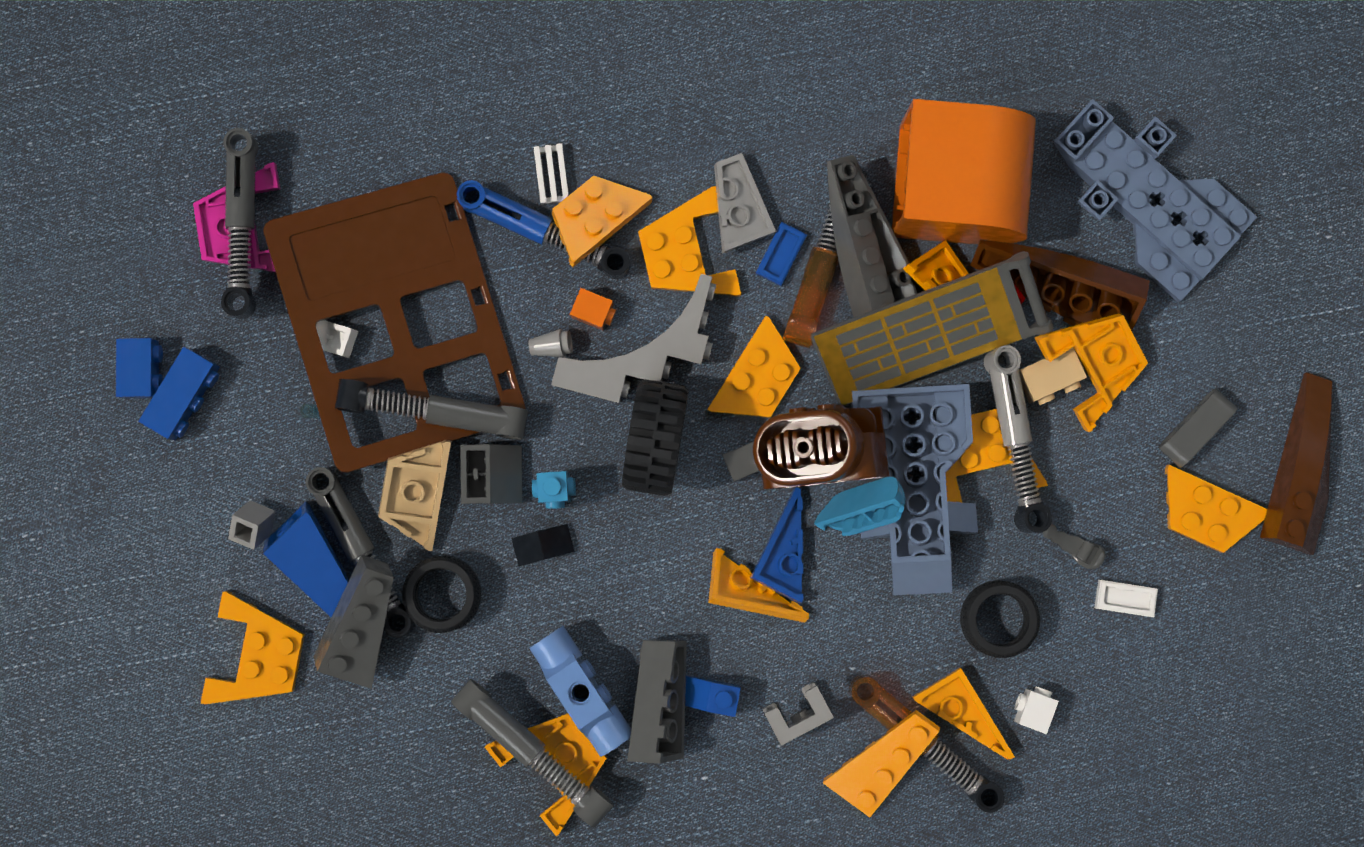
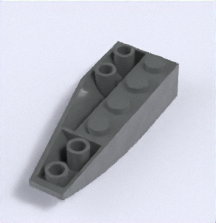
M850 155L827 161L832 226L841 273L853 317L917 294L913 278L903 269L909 262L855 156Z

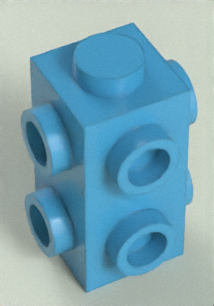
M567 471L536 473L537 480H532V495L538 498V503L545 504L546 509L565 508V502H571V496H576L575 478L570 477V473Z

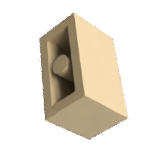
M1073 347L1051 362L1042 359L1019 370L1022 388L1029 404L1038 401L1039 405L1055 399L1054 392L1064 389L1065 393L1071 392L1081 387L1080 381L1087 378Z

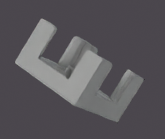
M814 682L802 687V692L811 709L808 711L803 709L790 716L791 720L785 722L775 703L762 708L781 746L834 718L818 686Z

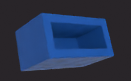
M152 338L116 339V397L123 399L153 398L163 381L162 375L159 374V363L163 361V348L159 345V341Z

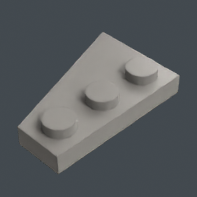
M740 153L716 162L714 171L722 254L774 234L776 230L743 154Z

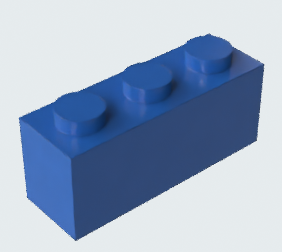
M183 347L138 422L169 440L176 441L178 437L181 438L189 427L187 421L193 412L196 413L201 408L204 402L202 396L208 387L212 388L218 380L220 366L197 352Z

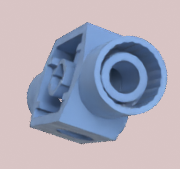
M561 626L529 648L538 661L550 687L577 728L589 739L600 757L611 752L630 738L631 727L617 706L610 704L612 699L610 692L603 683L601 685L597 684L593 678L596 671L587 659L581 660L582 653L564 626ZM578 684L585 685L589 690V696L579 697L575 693V686Z

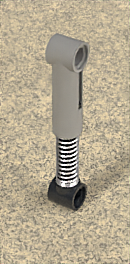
M1003 345L986 353L984 367L990 374L1004 447L1007 446L1008 450L1011 451L1009 453L1012 456L1010 461H1013L1011 466H1014L1012 471H1015L1013 476H1016L1014 481H1017L1015 486H1018L1016 491H1019V494L1016 496H1020V499L1017 500L1019 501V506H1017L1014 515V522L1021 532L1042 533L1050 527L1052 515L1050 510L1041 502V498H1039L1040 493H1037L1039 488L1036 487L1038 483L1035 482L1037 478L1034 477L1036 473L1033 472L1035 468L1032 467L1034 463L1031 462L1033 458L1030 457L1032 452H1029L1031 447H1028L1033 439L1019 372L1021 356L1015 347ZM1000 354L1006 359L1005 368L999 365L998 357ZM1032 511L1037 516L1034 526L1029 521V515Z

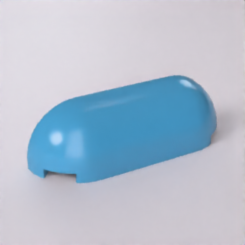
M885 477L842 491L829 501L817 516L814 524L824 531L828 526L842 531V536H851L894 523L901 518L905 508L904 490L896 478Z

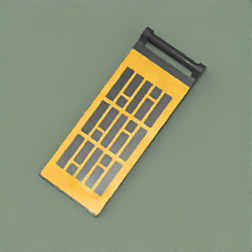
M1025 251L1019 252L1000 263L812 333V342L838 404L845 406L853 403L852 391L891 389L988 353L1003 345H1009L1034 335H1044L1051 332L1054 326L1052 320L1046 315L1030 268L1031 259L1029 253ZM1009 270H1019L1036 320L1030 326L1027 324Z

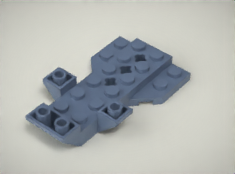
M1092 99L1053 142L1068 167L1090 186L1077 202L1098 221L1102 219L1112 206L1133 224V236H1135V265L1179 303L1240 239L1241 234L1257 216L1215 179L1178 180L1163 167L1156 158L1177 135L1156 116L1132 139L1112 121L1114 117ZM1149 196H1157L1160 200V205L1151 206L1149 202L1152 199ZM1171 215H1178L1181 218L1180 222L1182 224L1174 226L1171 223L1173 220ZM1199 234L1202 237L1201 241L1203 244L1195 245L1193 243L1195 238L1192 235L1196 236Z
M969 384L852 391L853 408L882 407L889 477H894L899 481L904 490L906 500L904 511L898 521L861 532V539L890 538L893 596L952 593L950 535L978 533L976 504L947 501L946 472L973 444ZM909 412H916L915 416H920V420H916L914 425L904 420V418L909 416ZM912 440H916L917 445H922V448L918 449L917 453H910V450H907L905 447L909 446ZM912 469H919V473H924V477H921L919 482H912V479H908L907 475L912 474Z

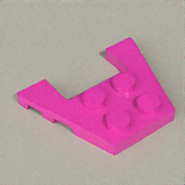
M274 162L265 165L263 169L255 172V194L280 190L277 165ZM225 186L194 202L193 207L202 260L230 265L228 263V260H230L228 258V255H230L228 253V250H230L228 240L231 238L228 235L231 233L228 232L229 229L225 228ZM255 225V229L249 231L251 233L249 236L251 240L248 243H251L248 248L251 250L248 253L251 256H248L251 261H248L251 266H248V268L275 272L269 250H259Z

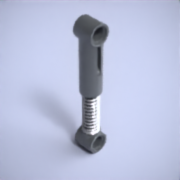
M469 679L451 700L456 709L470 720L476 722L525 767L532 764L531 768L535 767V772L539 770V775L543 774V778H548L547 782L551 781V785H556L555 789L559 788V792H564L563 796L567 795V799L571 798V803L575 805L573 808L574 812L591 827L595 828L614 807L613 802L594 786L589 788L585 786V783L581 784V780H576L577 776L573 777V773H568L569 769L565 770V766H560L561 762L557 763V759H552L553 755L549 756V752L545 753V744L498 704L490 693L475 680Z

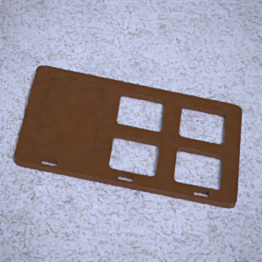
M442 172L272 219L265 224L263 229L264 236L331 454L339 471L349 473L385 462L390 457L443 440L454 441L481 433L427 424L423 417L418 419V416H415L416 430L356 448L351 443L342 411L335 409L339 379L365 382L369 384L368 387L394 379H401L404 382L407 395L410 394L411 397L415 395L416 398L420 396L421 399L426 397L427 400L430 396L423 377L424 371L484 354L487 357L500 398L498 406H513L526 409L464 210L457 200V187L450 174ZM454 203L459 220L449 222L445 207ZM453 282H462L474 315L477 331L427 347L416 348L413 345L400 303L401 298ZM480 287L485 304L476 306L471 291ZM370 306H379L394 350L393 356L342 372L331 373L317 333V322ZM507 372L512 389L502 391L498 375Z

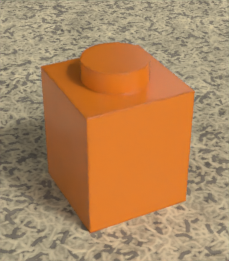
M580 288L570 316L580 322L604 330L605 325L610 326L612 324L616 309H613L614 303L612 300Z

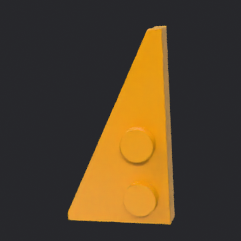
M961 668L956 669L912 696L914 701L1005 759L1010 760L1015 757Z

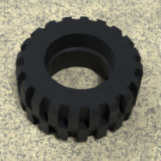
M647 379L638 383L622 477V486L627 490L660 496L672 494L689 391L684 385Z

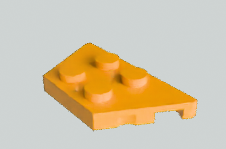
M592 176L552 208V216L555 225L559 228L562 244L565 245L569 255L570 265L575 267L649 206L652 203L653 197L650 194Z
M765 316L708 407L707 410L709 412L770 418L801 369L768 316Z
M1166 465L1165 474H1167L1168 487L1166 503L1169 507L1167 514L1168 529L1220 553H1224L1265 520L1266 508L1172 465Z

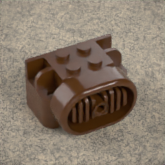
M824 404L818 405L817 410L816 408L807 409V407L789 409V413L779 414L767 420L759 428L753 443V456L756 466L762 474L763 490L889 477L882 407L844 408V405Z

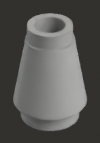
M558 329L529 339L531 356L566 357V354H571L573 352V343L570 331Z

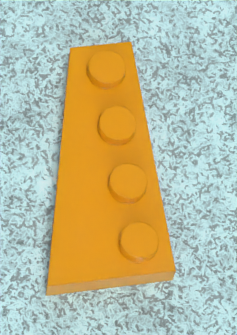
M946 240L903 268L925 291L969 274Z
M915 710L888 730L876 742L873 741L865 747V750L856 757L845 762L836 772L825 777L823 784L868 817H871L939 733L940 727Z

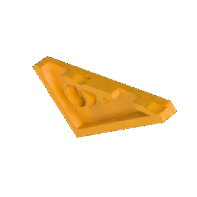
M721 548L714 550L708 603L804 623L809 619V613L804 611L795 601L790 603L776 593V591L751 579L752 573L749 568L742 563L740 565L734 563L723 555L725 551Z

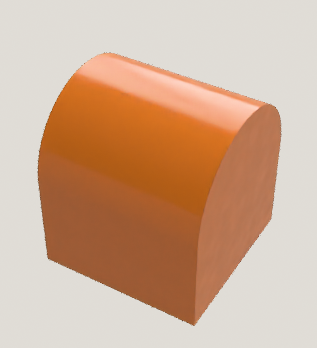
M913 99L899 128L892 230L896 238L938 242L946 240L950 243L979 244L980 240L1017 243L1026 240L1028 235L1036 129L1035 117L1020 110L1000 106Z

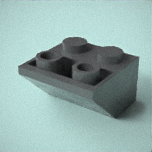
M460 445L461 504L523 503L522 445Z

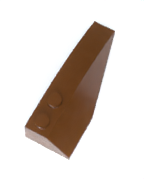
M979 241L970 265L977 270L1005 261L1019 252H1028L1031 259L1030 268L1044 309L1048 312L1052 310L1064 317L1063 321L1072 326L1119 313L1124 315L1132 331L1147 301L1150 280L1060 252L1013 243ZM1009 270L1013 283L1026 298L1027 294L1019 270Z
M1308 372L1303 375L1260 534V539L1309 555H1314L1329 500L1331 380Z

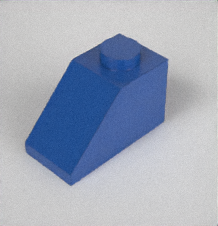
M686 675L685 706L735 717L741 687L736 684Z

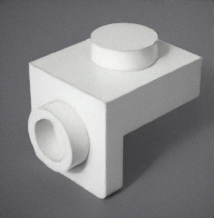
M326 320L317 322L316 329L323 351L350 358L358 331Z

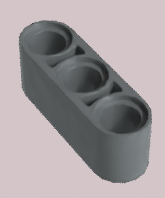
M1215 388L1196 405L1162 441L1158 448L1179 468H1182L1233 416L1238 408Z

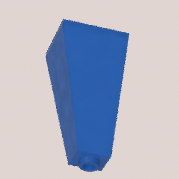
M305 501L264 541L263 554L324 612L332 617L348 584L349 577L311 506Z

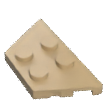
M443 440L402 453L387 460L378 516L388 524L399 529L407 537H411L428 551H433L451 446L450 440Z

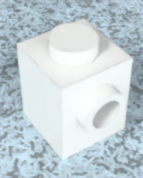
M1036 686L1034 691L1025 689L1024 694L1020 693L1016 700L1015 710L1018 711L1014 722L1047 734L1059 701L1051 698L1053 692Z

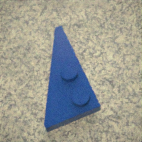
M795 487L750 578L797 603H802L803 529H801V511H803V499L801 497V489Z

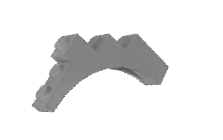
M700 275L694 294L682 314L663 334L652 342L626 355L605 360L582 361L558 357L551 385L620 403L621 398L627 399L631 382L626 381L627 375L661 382L662 378L668 379L672 363L667 362L668 356L702 364L703 359L709 360L713 343L708 342L709 336L699 334L698 331L699 328L705 329L709 312H705L704 308L706 301H712L715 293L716 284L711 283L712 276Z

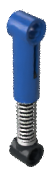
M465 181L459 186L457 200L468 213L476 214L541 245L544 242L546 244L550 242V246L554 245L555 248L559 247L560 250L564 249V252H567L559 236V228L554 226L553 218L483 187L477 181ZM470 191H477L480 193L478 201L472 204L465 201L466 195ZM489 203L493 206H496L506 212L511 213V215L509 216L503 212H500L490 206H487V204ZM600 245L583 259V261L587 259V263L592 262V265L596 266L598 270L603 271L606 276L615 280L622 279L630 270L628 254L618 247ZM612 257H620L623 259L624 264L619 270H612L608 267V261Z

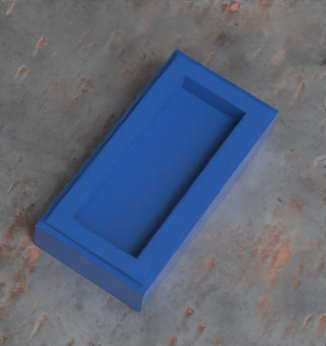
M781 222L756 271V275L781 287L807 234Z

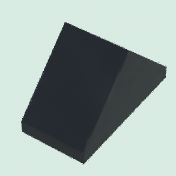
M568 524L511 538L518 566L575 552Z

